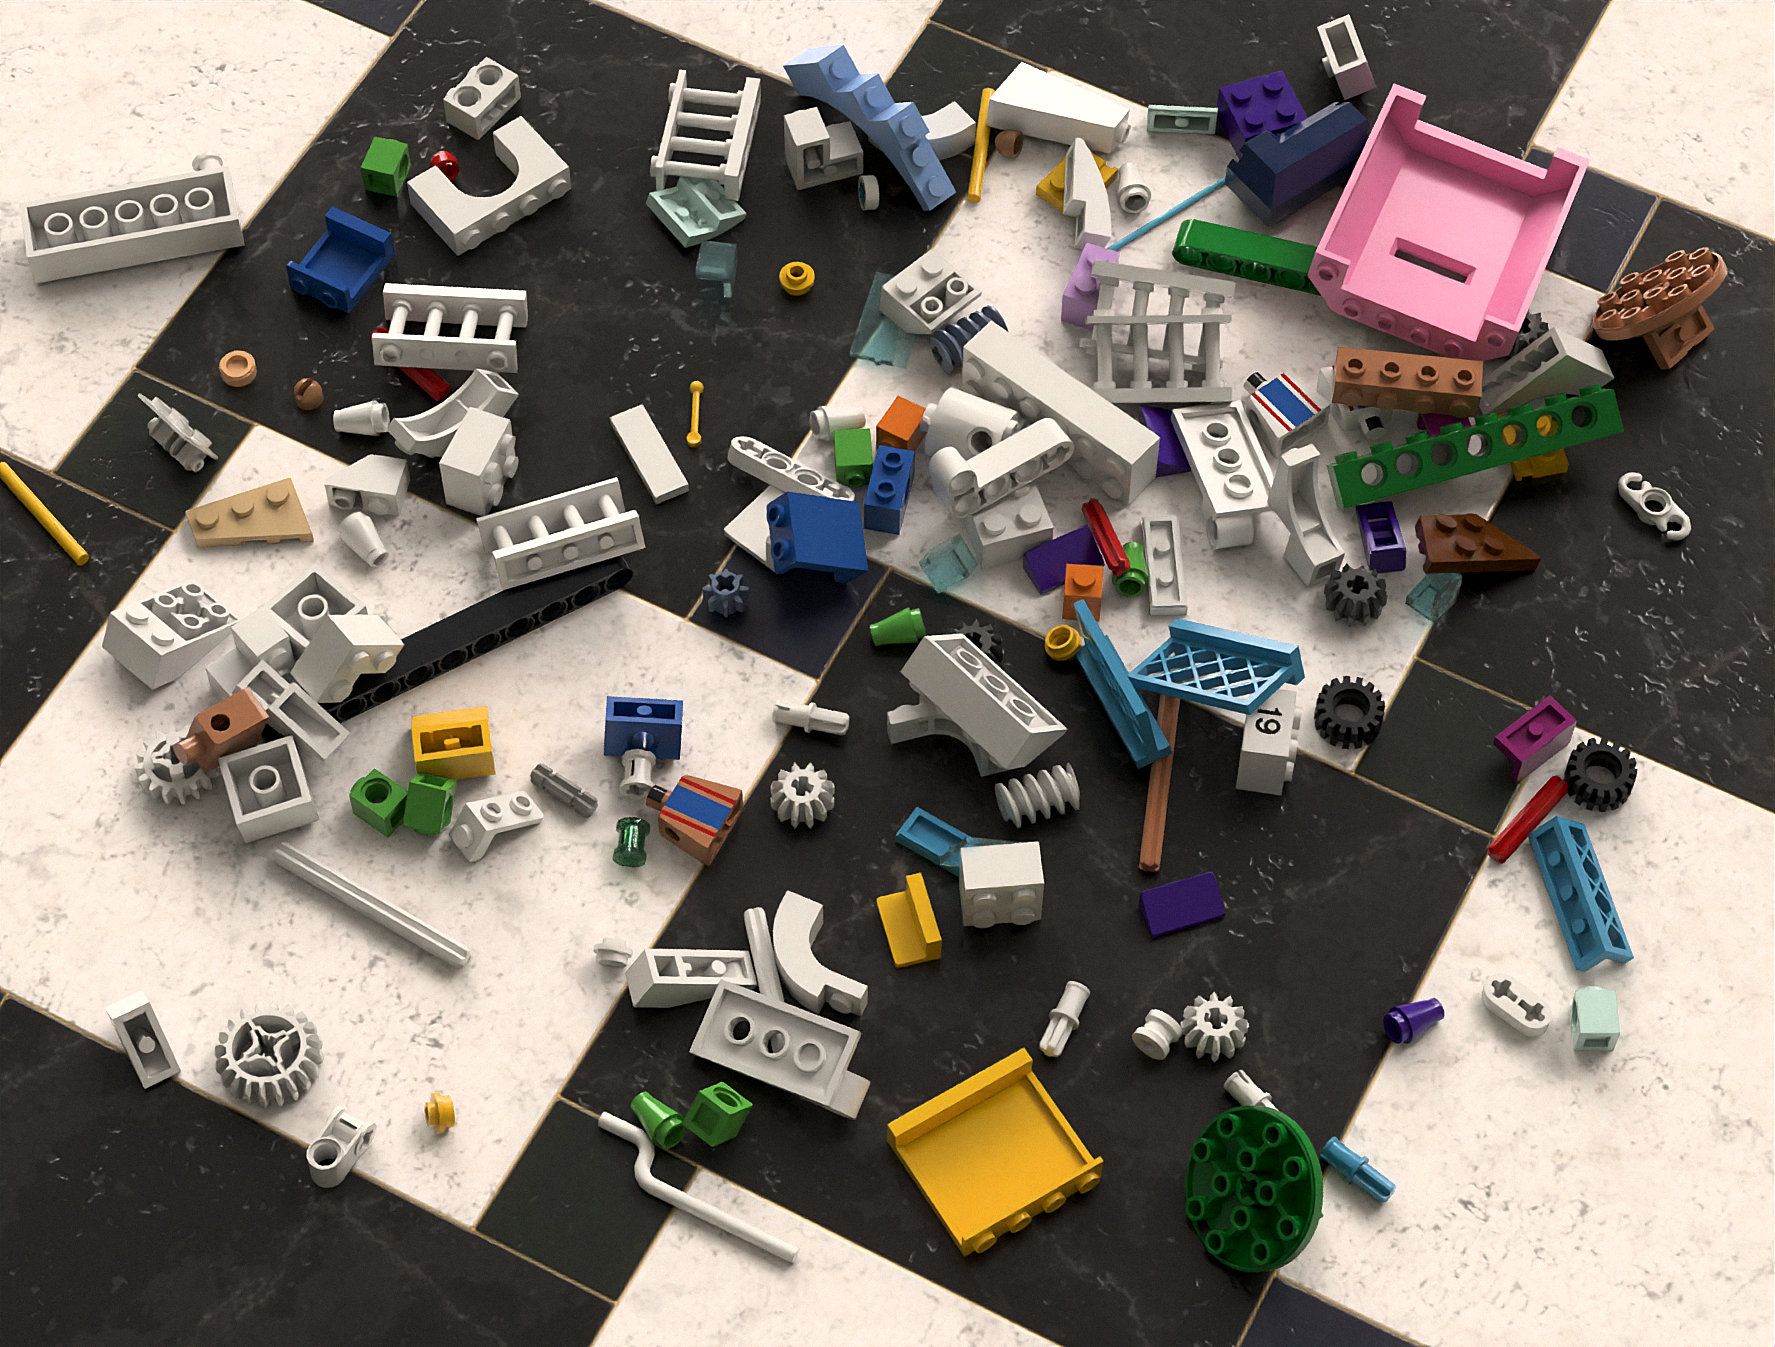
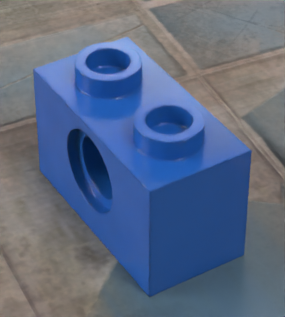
M879 445L864 501V529L900 535L914 480L915 451Z
M607 696L604 756L622 757L628 750L642 749L652 752L656 759L680 760L683 700Z

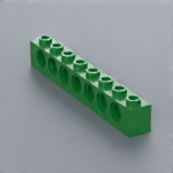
M1601 384L1590 385L1580 388V395L1567 399L1566 393L1545 398V405L1532 408L1531 403H1526L1509 408L1510 415L1497 418L1495 412L1475 417L1476 424L1462 428L1461 422L1440 427L1441 434L1427 437L1426 432H1420L1406 436V443L1392 447L1391 441L1370 446L1371 453L1357 456V452L1352 451L1335 456L1336 463L1326 465L1336 505L1338 508H1349L1624 432L1614 389H1602ZM1577 406L1582 407L1585 412V420L1579 426H1576L1571 418L1572 412ZM1545 415L1550 420L1551 427L1549 432L1542 436L1537 431L1536 425L1539 418ZM1508 425H1511L1516 431V438L1510 445H1506L1502 440V431ZM1472 435H1477L1481 440V449L1475 455L1470 454L1467 450V441ZM1441 444L1445 447L1447 456L1443 463L1437 465L1432 459V450L1435 446ZM1403 454H1407L1412 461L1411 469L1406 474H1401L1396 465L1398 458ZM1371 463L1376 467L1377 477L1372 483L1366 484L1362 479L1361 473L1362 469Z

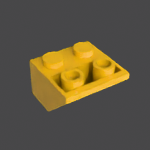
M487 706L412 716L411 731L417 774L424 772L455 780L496 775Z

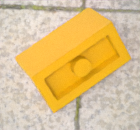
M922 874L906 876V891L881 896L876 900L894 965L897 968L941 958L942 939Z

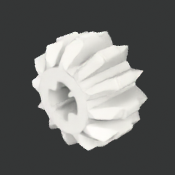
M794 762L791 773L781 769L778 774V780L772 782L771 807L773 810L778 811V818L781 822L791 818V825L794 829L800 822H805L811 829L814 824V818L824 822L827 818V811L832 810L834 807V784L832 781L827 780V773L824 769L814 773V766H812L811 762L805 769H800Z
M1215 992L1210 995L1208 1002L1198 995L1194 1001V1006L1187 1005L1183 1014L1185 1020L1180 1025L1183 1035H1186L1184 1044L1186 1048L1197 1047L1196 1055L1198 1059L1204 1056L1205 1053L1211 1054L1214 1063L1219 1059V1053L1224 1054L1230 1059L1234 1056L1235 1048L1241 1049L1244 1046L1246 1040L1244 1034L1248 1032L1249 1023L1247 1022L1248 1020L1242 1019L1244 1017L1243 1006L1232 1007L1233 999L1231 995L1223 1002L1218 1001V996Z

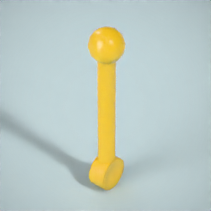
M694 381L690 385L693 399L691 433L687 435V444L692 448L698 447L701 444V436L698 433L700 394L703 392L704 387L699 381Z

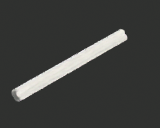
M281 843L274 851L273 858L276 864L448 964L461 969L468 962L471 956L468 947L288 843Z

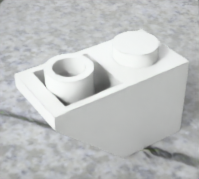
M373 454L366 456L326 478L324 486L328 504L343 510L358 509L371 511L377 515L391 514L400 516L410 482L406 459Z

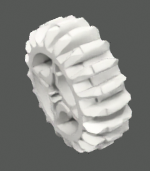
M273 1001L268 1010H263L261 1005L256 1003L254 1007L255 1013L249 1015L241 1009L239 1014L241 1020L239 1022L228 1019L227 1027L230 1032H219L218 1039L220 1045L215 1046L214 1049L215 1057L218 1060L215 1061L214 1065L217 1073L221 1075L220 1081L225 1088L230 1087L231 1095L235 1099L243 1096L244 1102L250 1106L259 1098L260 1106L265 1109L269 1101L275 1099L277 1105L282 1107L284 1103L283 1097L290 1095L291 1098L297 1101L299 1097L297 1089L300 1087L310 1091L311 1082L309 1078H319L320 1070L318 1064L323 1063L324 1060L323 1053L320 1050L322 1049L323 1042L321 1036L317 1034L316 1025L312 1021L308 1022L307 1016L303 1011L295 1014L293 1007L289 1004L279 1011L278 1005ZM252 1040L251 1048L243 1053V1058L239 1059L244 1047ZM262 1047H264L267 1053H272L273 1057L275 1056L276 1063L273 1061L271 1056H265ZM300 1049L294 1063L286 1069L287 1061L295 1056L294 1052Z

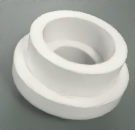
M603 938V942L595 944L593 952L597 954L596 962L611 967H626L628 958H631L633 955V950L626 947V941L618 938Z

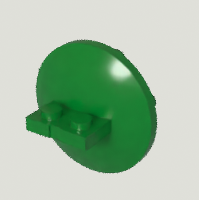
M1240 1106L1229 1109L1215 1117L1192 1144L1186 1171L1185 1210L1207 1251L1223 1264L1245 1272L1275 1270L1287 1265L1298 1257L1309 1244L1319 1220L1324 1216L1321 1212L1323 1205V1178L1320 1163L1310 1139L1301 1127L1289 1116L1276 1109L1266 1106ZM1205 1220L1211 1229L1205 1238L1197 1225V1221Z

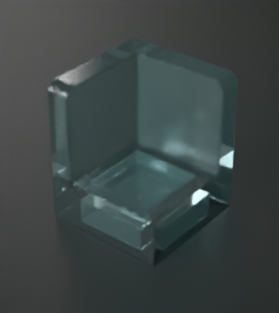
M702 241L696 267V277L699 279L723 281L724 297L731 298L738 266L737 244Z
M960 533L930 549L920 560L919 565L939 594L968 578L977 567L978 562Z
M1425 573V577L1407 595L1405 604L1435 624L1457 601L1463 576L1458 573Z

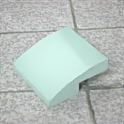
M680 176L676 187L651 192L646 201V205L685 248L722 234L744 220L747 214L735 200L725 199V190L716 180Z

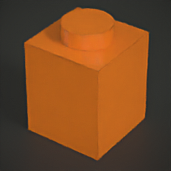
M897 396L876 425V447L878 448L879 445L915 451L927 434V432L920 430L921 420L926 408Z
M1066 564L1062 619L1078 620L1073 603L1084 599L1095 620L1099 622L1104 566Z

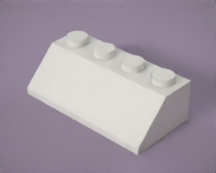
M963 634L924 636L900 671L910 680L909 685L914 691L927 696L936 704L937 712L958 724L963 729L962 734L972 743L983 747L989 753V759L1000 768L1025 767L1067 731V728Z

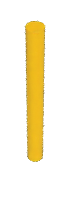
M991 88L983 89L967 194V200L972 203H978L981 200L991 130V127L986 125L989 99L995 93V90Z
M1 462L0 479L79 566L85 564L89 560L87 552L7 463Z

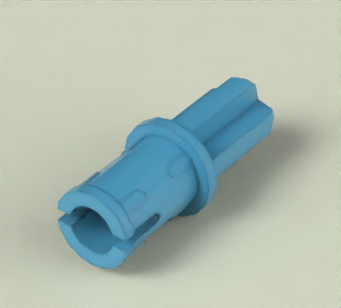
M1335 1136L1321 1150L1319 1157L1347 1177V1183H1356L1379 1202L1384 1203L1388 1201L1395 1192L1396 1185L1369 1165V1159L1366 1156L1361 1158Z

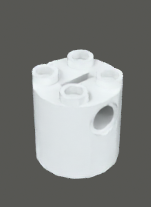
M950 387L946 390L938 405L930 403L923 414L920 430L927 432L925 454L933 457L940 449L953 447L967 461L1025 429L1027 420L1020 418V413ZM987 434L991 436V446L987 442Z

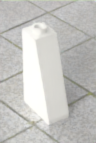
M1023 62L1018 65L990 97L986 125L993 128L1021 131L1024 135L1072 145L1075 138H1082L1088 149L1108 154L1112 152L1118 143L1123 144L1126 141L1131 129V125L1127 124L1130 109Z

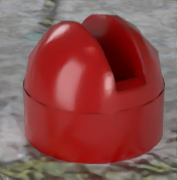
M439 151L431 158L430 168L436 165L449 180H453L458 175L459 165L452 153Z

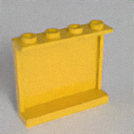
M1025 1048L1018 1050L887 1124V1142L964 1257L973 1251L977 1253L986 1251L995 1244L999 1236L1008 1231L1016 1233L1022 1230L1031 1222L1032 1217L1043 1211L1046 1213L1055 1211L1064 1204L1067 1197L1077 1191L1085 1193L1099 1183L1102 1177L1103 1159L1098 1157L1094 1160L1033 1073V1059Z

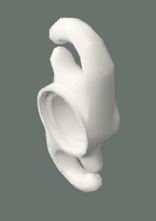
M1626 473L1619 479L1617 484L1620 496L1637 512L1638 517L1643 522L1656 525L1663 532L1667 530L1668 522L1680 524L1682 526L1680 531L1667 532L1666 536L1670 540H1682L1689 535L1691 531L1689 517L1672 501L1671 496L1665 490L1652 488L1651 484L1647 481L1642 482L1641 490L1629 489L1627 487L1628 482H1640L1642 480L1640 473ZM1649 500L1658 501L1663 505L1664 510L1652 512L1646 508L1644 503Z

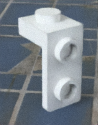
M525 791L513 792L466 803L449 836L469 862L482 859L496 833L538 824L542 821L544 815Z

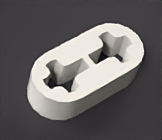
M1493 974L1486 980L1482 991V1001L1488 1010L1527 1037L1541 1036L1546 1032L1552 1017V1011L1545 1000L1508 974ZM1502 988L1508 991L1507 996L1502 995L1498 999L1493 995L1494 991H1500ZM1533 1012L1540 1015L1538 1020L1534 1019L1531 1022L1525 1019L1527 1014L1531 1015Z

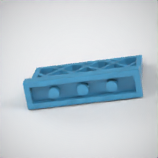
M1084 599L1073 603L1085 643L1075 654V658L1137 769L1172 754L1169 742L1138 688L1133 687L1127 676L1129 672L1108 635L1104 636Z
M1179 618L1168 626L1171 637L1127 675L1133 687L1251 715L1284 683L1297 686L1305 678L1298 645ZM1173 652L1175 653V656L1169 657ZM1186 665H1190V666H1191V667H1187V668H1183V669H1179V670H1175V671H1171V672L1168 671V670H1170V669H1174V668H1178V667H1182V666H1186ZM1164 671L1163 674L1148 677L1149 674ZM1216 672H1220V673H1221V674H1218V675H1214V676H1210V677H1206V678L1199 679L1200 676H1204V675H1208V674H1212V673H1216ZM1194 678V681H1189L1181 684L1176 683ZM1251 679L1250 682L1229 686L1231 683ZM1223 685L1225 686V688H1221V689H1217V690H1213V691H1206L1207 689H1211V688H1215V687H1219V686H1223ZM1253 693L1247 700L1235 698Z

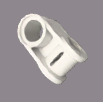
M342 1105L337 1106L307 1149V1161L313 1181L318 1186L324 1188L339 1185L360 1155L370 1146L375 1136L377 1125L372 1121L363 1122L348 1114L346 1107ZM325 1159L335 1160L332 1164L328 1166L318 1165L322 1160Z

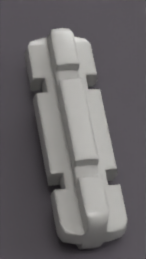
M539 763L530 774L531 783L540 789L547 788L546 793L569 808L576 807L575 812L581 816L590 817L597 809L598 800L596 797L586 791L581 793L582 788L559 773L552 774L553 769L547 765Z

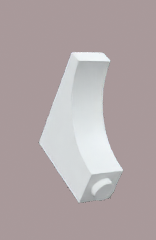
M1553 327L1482 380V394L1479 407L1483 415L1495 412L1496 415H1500L1511 407L1536 398L1563 393L1580 395V388L1595 384H1601V387L1614 379V376L1601 349Z

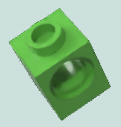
M374 137L361 165L365 190L395 197L398 196L411 167L408 145L406 143H401L394 139Z
M870 428L834 430L836 482L851 488L869 485L873 470Z
M375 768L366 777L356 781L349 794L353 814L388 838L403 823L407 790ZM376 799H385L381 803H371Z
M419 772L409 782L403 826L414 828V831L421 835L433 836L440 834L451 822L457 780Z
M720 1082L698 1092L682 1124L711 1147H714L737 1136L753 1104L727 1084Z

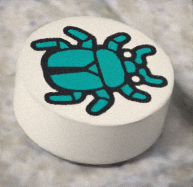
M874 175L860 176L858 192L861 208L863 211L876 210L879 205L877 179Z

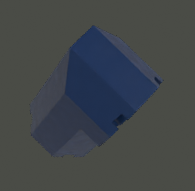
M1334 102L1282 134L1276 133L1275 136L1271 131L1266 130L1244 143L1239 150L1243 156L1238 162L1232 159L1227 165L1225 185L1269 228L1350 179L1368 140L1366 131L1371 128L1368 119L1350 102H1343L1340 105L1339 102Z

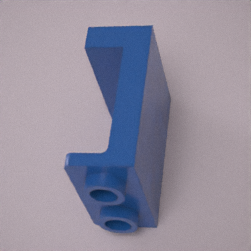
M332 206L325 215L327 230L300 264L290 261L286 265L290 286L296 292L317 298L330 308H338L350 313L394 257L395 252L390 232Z
M787 491L767 504L766 519L769 524L771 556L775 573L784 574L792 568L833 572L835 582L847 584L868 571L859 502Z

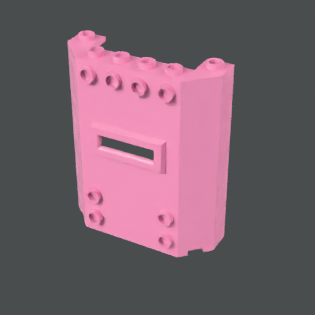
M1394 83L1316 249L1307 276L1333 312L1411 342L1414 345L1454 359L1485 361L1508 356L1590 159L1557 147L1548 170L1418 120L1426 96ZM1398 249L1467 277L1466 282L1463 284L1397 258L1394 255Z

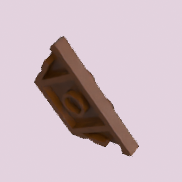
M1478 514L1420 515L1414 527L1416 537L1420 541L1418 544L1419 552L1426 556L1422 566L1426 574L1536 570L1541 561V557Z

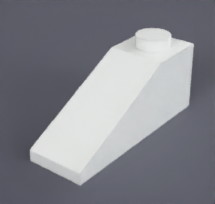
M644 949L625 972L634 1007L669 1008L710 999L713 997L720 979L749 990L755 989L758 985L749 951Z

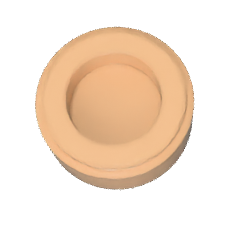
M245 351L230 352L221 359L219 364L221 377L230 386H245L251 383L257 374L254 358Z

